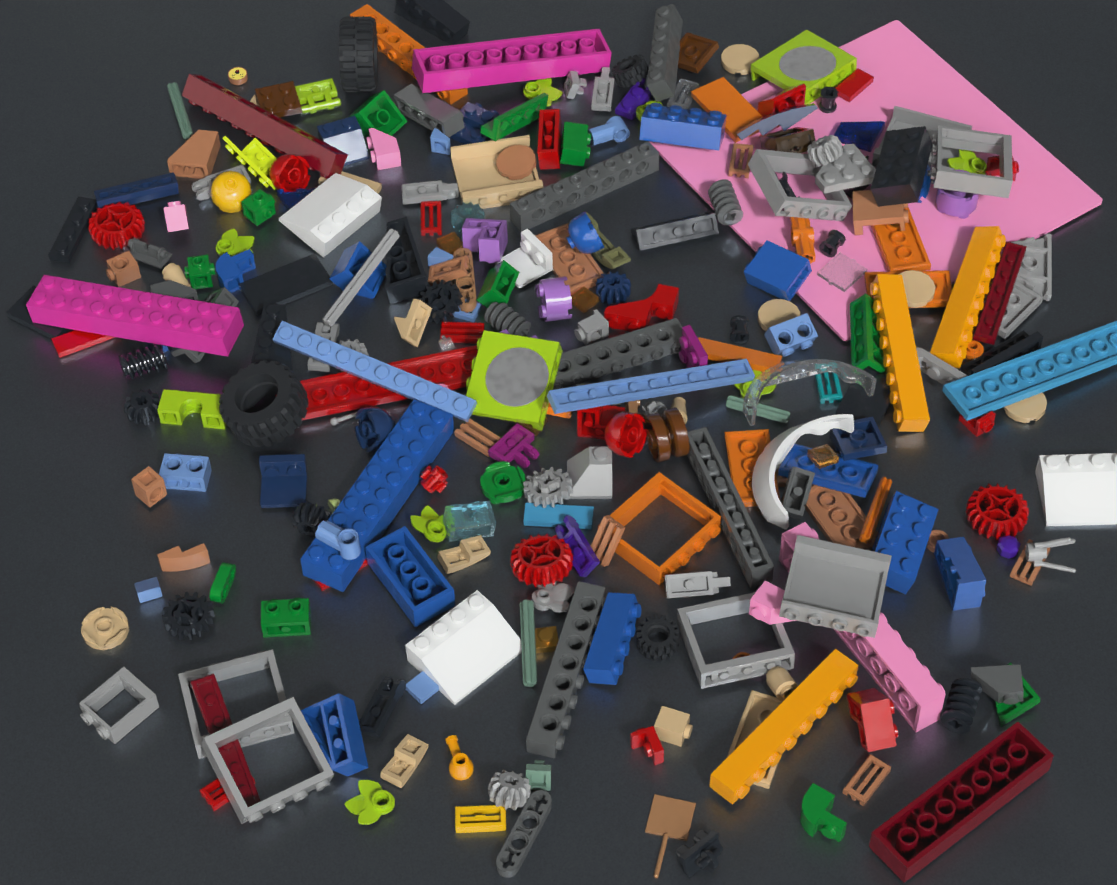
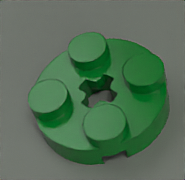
M496 462L489 465L485 469L486 472L483 476L481 475L480 485L482 493L489 498L492 504L511 502L524 495L523 482L526 481L525 474L517 465L514 467L510 465V462ZM500 480H504L505 482H508V483L505 484V485L499 484V483H500Z

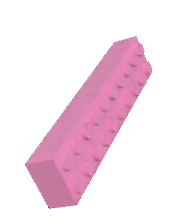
M806 522L782 533L779 561L788 573L797 535L819 539L817 532L813 528L811 529ZM880 612L875 638L863 637L855 633L834 629L885 695L892 700L893 705L915 732L940 720L946 695L943 686L940 683H936L931 677L929 669L918 661L912 648L905 645L899 632L892 629L882 612Z

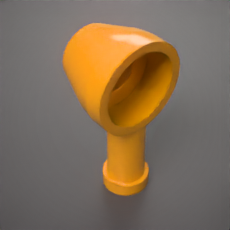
M448 736L445 741L453 757L449 763V773L456 780H466L473 774V762L466 754L461 753L457 736ZM464 761L463 764H458L457 762Z

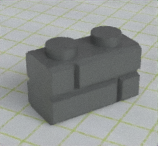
M794 466L789 470L781 498V503L788 512V517L797 520L803 517L815 475L814 472Z

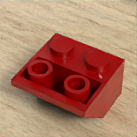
M800 84L789 87L758 102V112L764 117L780 110L804 105L806 85Z

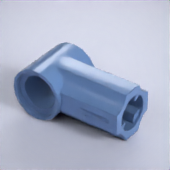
M613 116L606 124L588 129V133H591L590 144L592 146L613 139L616 142H623L630 136V131L620 116Z
M323 520L318 525L315 532L316 539L340 551L342 558L353 560L360 555L359 536L355 530L343 529L328 520Z

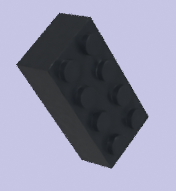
M926 126L886 131L871 185V191L878 207L918 202L933 145Z

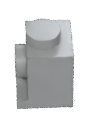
M595 309L593 310V315L578 322V329L574 330L575 336L585 345L599 342L609 336V322Z

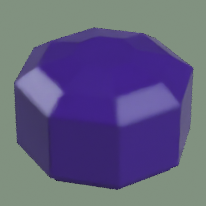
M1002 536L999 538L996 550L1000 556L1010 559L1018 555L1021 544L1014 536Z

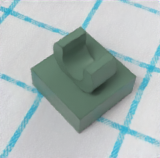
M535 760L534 764H526V778L529 779L530 790L551 791V765H545V760Z

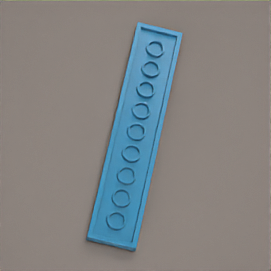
M1117 321L950 382L943 386L942 391L964 419L968 421L1117 364Z

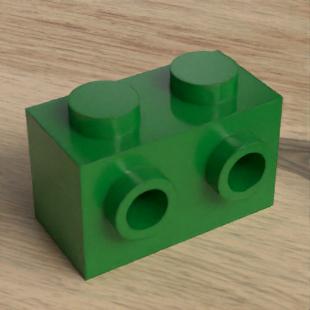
M564 121L561 136V164L584 167L585 159H589L591 147H587L591 141L588 125Z
M505 260L501 261L489 270L477 301L486 308L494 302L507 304L520 272Z
M309 598L261 601L263 638L311 635Z

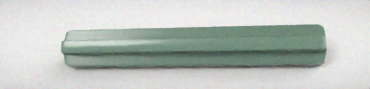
M176 82L169 83L167 85L178 124L183 138L187 140L193 135L178 84Z
M524 599L520 602L523 685L534 687L537 684L534 602Z

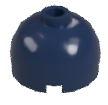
M378 407L362 408L358 410L355 418L359 419V426H355L357 440L362 449L367 447L368 450L366 452L377 451L395 427V421L384 409Z

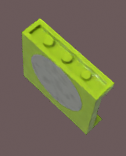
M805 30L752 63L751 80L754 81L762 76L784 90L792 86L805 84L804 105L821 97V89L824 87L835 88L857 69V58L809 30Z
M484 330L482 338L480 337L477 342V357H474L472 360V375L468 377L466 383V396L477 401L472 415L531 424L534 430L542 431L550 403L547 394L549 390H553L563 352L560 343Z

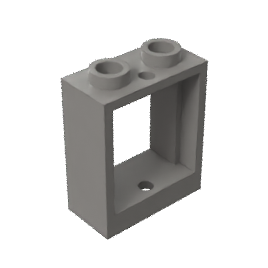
M125 667L121 668L79 703L82 711L80 716L89 726L93 724L98 734L104 740L108 738L114 744L159 708L156 694ZM125 689L140 704L110 727L96 712Z

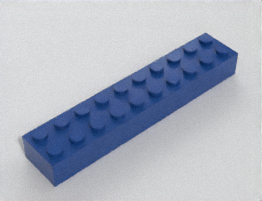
M415 399L412 401L328 519V521L343 529H353L358 533L361 547L360 555L356 559L346 560L341 557L340 551L315 538L301 557L303 576L317 582L319 581L341 592L345 591L366 559L365 547L382 537L422 479V472L428 465L431 466L453 434V414Z

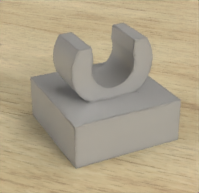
M570 71L564 83L566 98L574 99L576 94L581 95L584 93L583 87L580 86L587 87L586 79L579 78L576 71Z

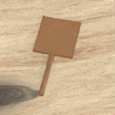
M654 794L645 829L646 833L663 836L654 878L659 877L668 837L683 841L688 840L696 803Z

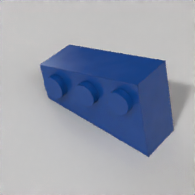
M964 537L937 540L934 555L952 610L980 607L982 597H985L987 580L972 553L970 545H968Z
M338 693L301 710L332 771L345 776H351L369 768L353 699Z

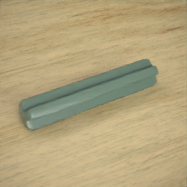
M729 395L726 400V407L785 424L790 419V412L784 409Z

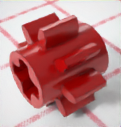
M428 465L422 472L421 477L423 479L421 480V485L428 492L433 493L437 490L441 493L447 487L448 481L446 479L448 474L440 466L436 465L432 469Z

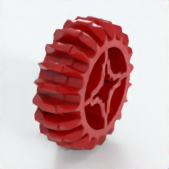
M118 202L117 204L112 203L111 205H104L103 208H97V211L92 213V217L89 219L88 229L93 241L98 246H103L105 250L109 247L113 251L118 247L122 250L124 246H128L130 239L142 238L145 221L140 209H137L135 205H130L129 202L125 204Z
M988 483L986 488L980 486L977 491H973L967 501L966 515L968 523H972V530L978 529L979 535L985 533L987 539L994 536L997 541L1002 536L1010 535L1015 537L1018 532L1021 533L1028 521L1029 508H1027V501L1023 500V494H1016V488L1009 490L1007 485L1000 487L998 483L995 487H992ZM984 506L985 511L982 512L980 507ZM1011 511L1013 512L1014 517H1011L1009 515Z
M538 533L535 537L529 535L527 540L521 539L520 543L515 544V548L511 553L510 565L514 577H517L519 582L524 581L526 586L534 584L535 588L538 585L546 587L547 584L554 586L556 581L562 582L564 577H568L569 571L572 570L573 553H571V548L569 544L565 543L564 539H558L557 535L550 537L548 533L545 536H540Z

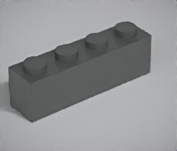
M413 84L408 85L393 95L395 104L403 115L431 131L436 128L449 138L465 128L464 116L459 109L436 98L434 95L422 93L421 89Z

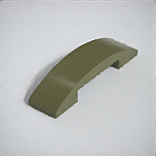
M586 212L604 245L603 249L591 255L602 265L610 269L630 262L631 258L620 246L615 248L598 230V223Z

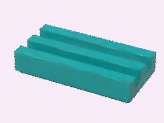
M836 364L814 365V375L820 404H825V401L833 403L834 400H837L838 403L841 402L843 397ZM820 370L823 371L827 391L826 395L824 394ZM828 370H831L836 394H832Z

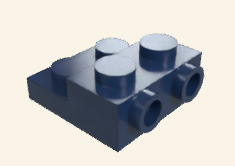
M467 102L460 110L464 116L465 128L449 138L464 145L490 141L489 137L480 133L481 126L500 116L496 110L488 111L479 103L472 104Z
M873 417L854 420V431L852 433L837 428L830 429L829 438L835 451L840 452L843 461L887 453V444Z

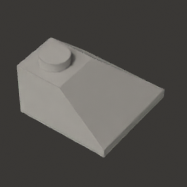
M607 446L588 447L567 460V472L572 479L573 493L569 494V499H612V451Z

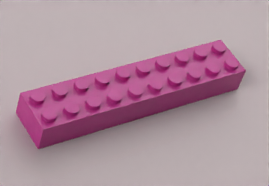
M590 29L413 49L412 70L422 93L563 77L568 76L570 71H576L578 75L602 72V67L610 66L612 52L600 29Z
M49 275L42 277L26 304L33 323L227 357L244 326L239 307Z

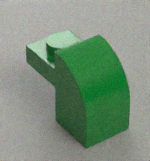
M812 783L802 800L801 825L811 837L819 830L825 837L840 842L845 835L847 822L829 813L833 808L835 795Z

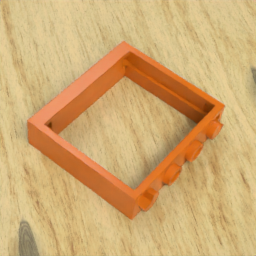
M660 472L609 515L621 525L626 526L659 495H662L704 525L701 530L660 567L623 539H620L615 553L658 585L665 581L664 575L674 574L680 566H685L694 553L700 552L711 538L717 537L721 531L720 515ZM616 527L614 528V530H613V532H612L610 542H611V540H612V538H613V536H614V533H615V531H616V529H617Z

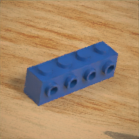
M608 592L583 668L589 683L617 685L619 676L623 674V662L625 656L629 654V643L631 637L635 635L637 618L641 616V605L638 604L635 594Z

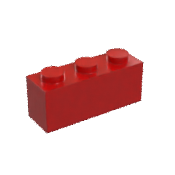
M560 109L540 110L537 149L540 170L560 169L562 135Z

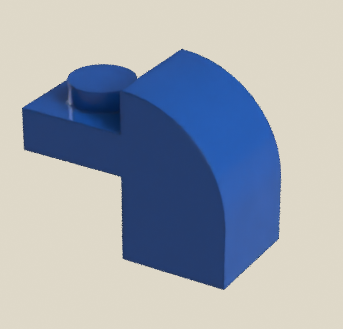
M250 249L232 257L226 252L218 258L215 268L220 288L225 287L230 293L239 290V283L244 282L242 274L256 268L254 255Z

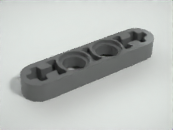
M537 790L530 795L496 859V869L502 877L510 878L517 874L552 808V799L547 791ZM541 799L545 800V804L540 805L538 813L535 812L537 808L536 802H540ZM531 818L537 824L532 828H527L523 825V822ZM516 839H522L526 842V845L523 848L517 849L512 846V842ZM510 854H512V866L509 865L507 868H504L503 863L506 864L510 859Z

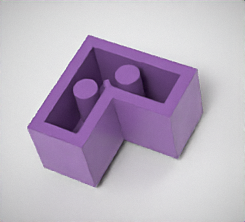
M466 218L462 227L463 248H467L471 252H479L480 261L487 263L501 262L508 243L507 220Z

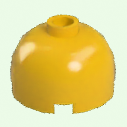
M226 171L217 175L214 179L210 194L212 202L221 211L235 213L243 210L241 201L251 195L252 191L250 183L244 175L235 171Z

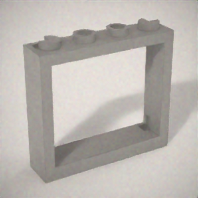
M938 125L937 133L933 134L931 139L933 145L931 149L932 159L930 167L932 169L930 179H934L933 188L1009 198L1013 182L1012 135ZM942 147L999 155L1000 177L942 169Z
M756 149L748 166L775 216L843 221L852 208V204L844 190L825 193L827 200L788 197L774 172L816 177L822 166L813 165L808 157L809 154Z
M756 591L677 609V625L701 689L763 676L776 666L786 670L794 669L795 653L783 623L771 624L781 649L705 665L691 625L749 613L750 600Z
M273 649L260 651L245 657H236L233 660L222 663H213L199 669H190L178 674L199 759L207 757L203 748H201L203 738L209 736V734L200 735L190 694V689L192 688L190 682L211 674L215 675L218 682L270 668L279 703L286 700ZM290 715L239 738L241 748L294 734L292 718Z
M294 697L204 737L201 744L241 824L247 821L249 823L257 822L263 818L262 814L270 810L272 813L283 809L286 806L285 803L291 800L298 802L307 797L308 792L314 789L317 791L323 790L324 787L330 785L329 782L334 776ZM290 715L320 773L247 807L218 748Z

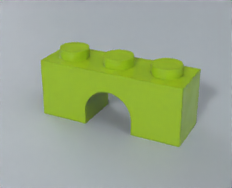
M163 389L157 409L160 423L182 425L187 415L200 413L204 428L225 429L226 423L219 411L221 394Z

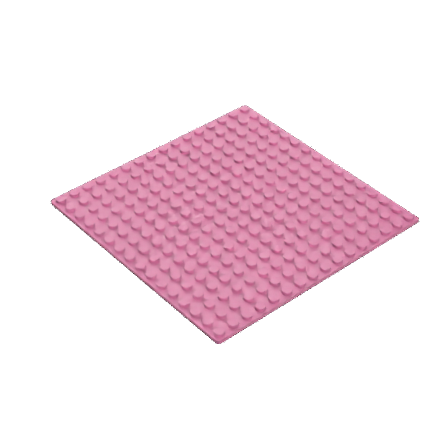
M894 20L838 47L857 58V69L859 68L873 76V83L851 102L838 96L835 100L837 108L833 113H824L819 109V103L822 100L819 97L812 102L818 109L788 128H811L814 130L815 140L829 135L837 136L842 146L845 144H855L865 157L869 156L868 161L871 164L875 148H879L893 117L894 106L971 125L972 130L1012 135V156L1014 161H1017L1019 164V173L1016 174V180L1012 182L1009 198L979 194L976 209L965 219L950 216L937 210L936 196L938 188H933L934 184L930 185L927 197H921V203H908L909 210L931 263V270L926 271H949L951 285L956 281L975 227L999 226L1007 242L1024 241L1031 237H1034L1036 240L1102 204V198L898 20ZM768 81L741 95L758 111V102L784 89ZM778 127V128H776V129H774V130H772V131H769L767 134H771V133H775V132H779V131H783V130L781 129V127ZM726 132L719 151L649 141L659 152V155L713 210L714 208L708 195L710 186L722 179L731 181L743 211V218L737 224L729 226L755 252L768 240L795 253V247H792L790 217L775 216L751 170L749 178H745V175H741L740 178L737 177V174H733L732 177L728 176L733 144L735 142ZM758 132L736 143L754 145V154L756 149H762L759 138L762 135ZM737 148L736 159H735V165H734V168H737V169H738V163H739L740 152H741V149H738V148ZM745 149L742 169H746L749 151ZM972 151L976 154L977 158L984 160L986 165L988 157L998 156L997 154ZM774 172L776 173L778 180H780L782 178V173ZM786 173L788 184L796 197L827 200L825 194L815 184L814 176ZM870 184V185H869L866 189H864V190H871V185H872V184ZM849 196L847 197L852 204V208L843 221L809 218L810 227L814 229L816 258L815 262L810 264L812 272L796 292L843 341L851 340L850 303L866 293L865 272H888L871 225L863 226V235H855L853 199ZM831 230H838L845 236L846 240L842 246H839L834 257H827L822 254L819 245L826 241ZM1002 247V250H1001V253H1000V258H1001V255H1002V252H1003L1004 247Z

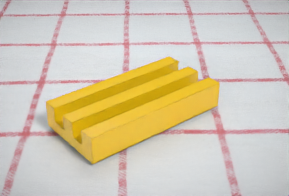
M496 805L455 806L456 833L506 831V810L504 807H496ZM497 813H501V815H497V816H485V815H476V816H474V817H461V816H460V815H473V814H497Z

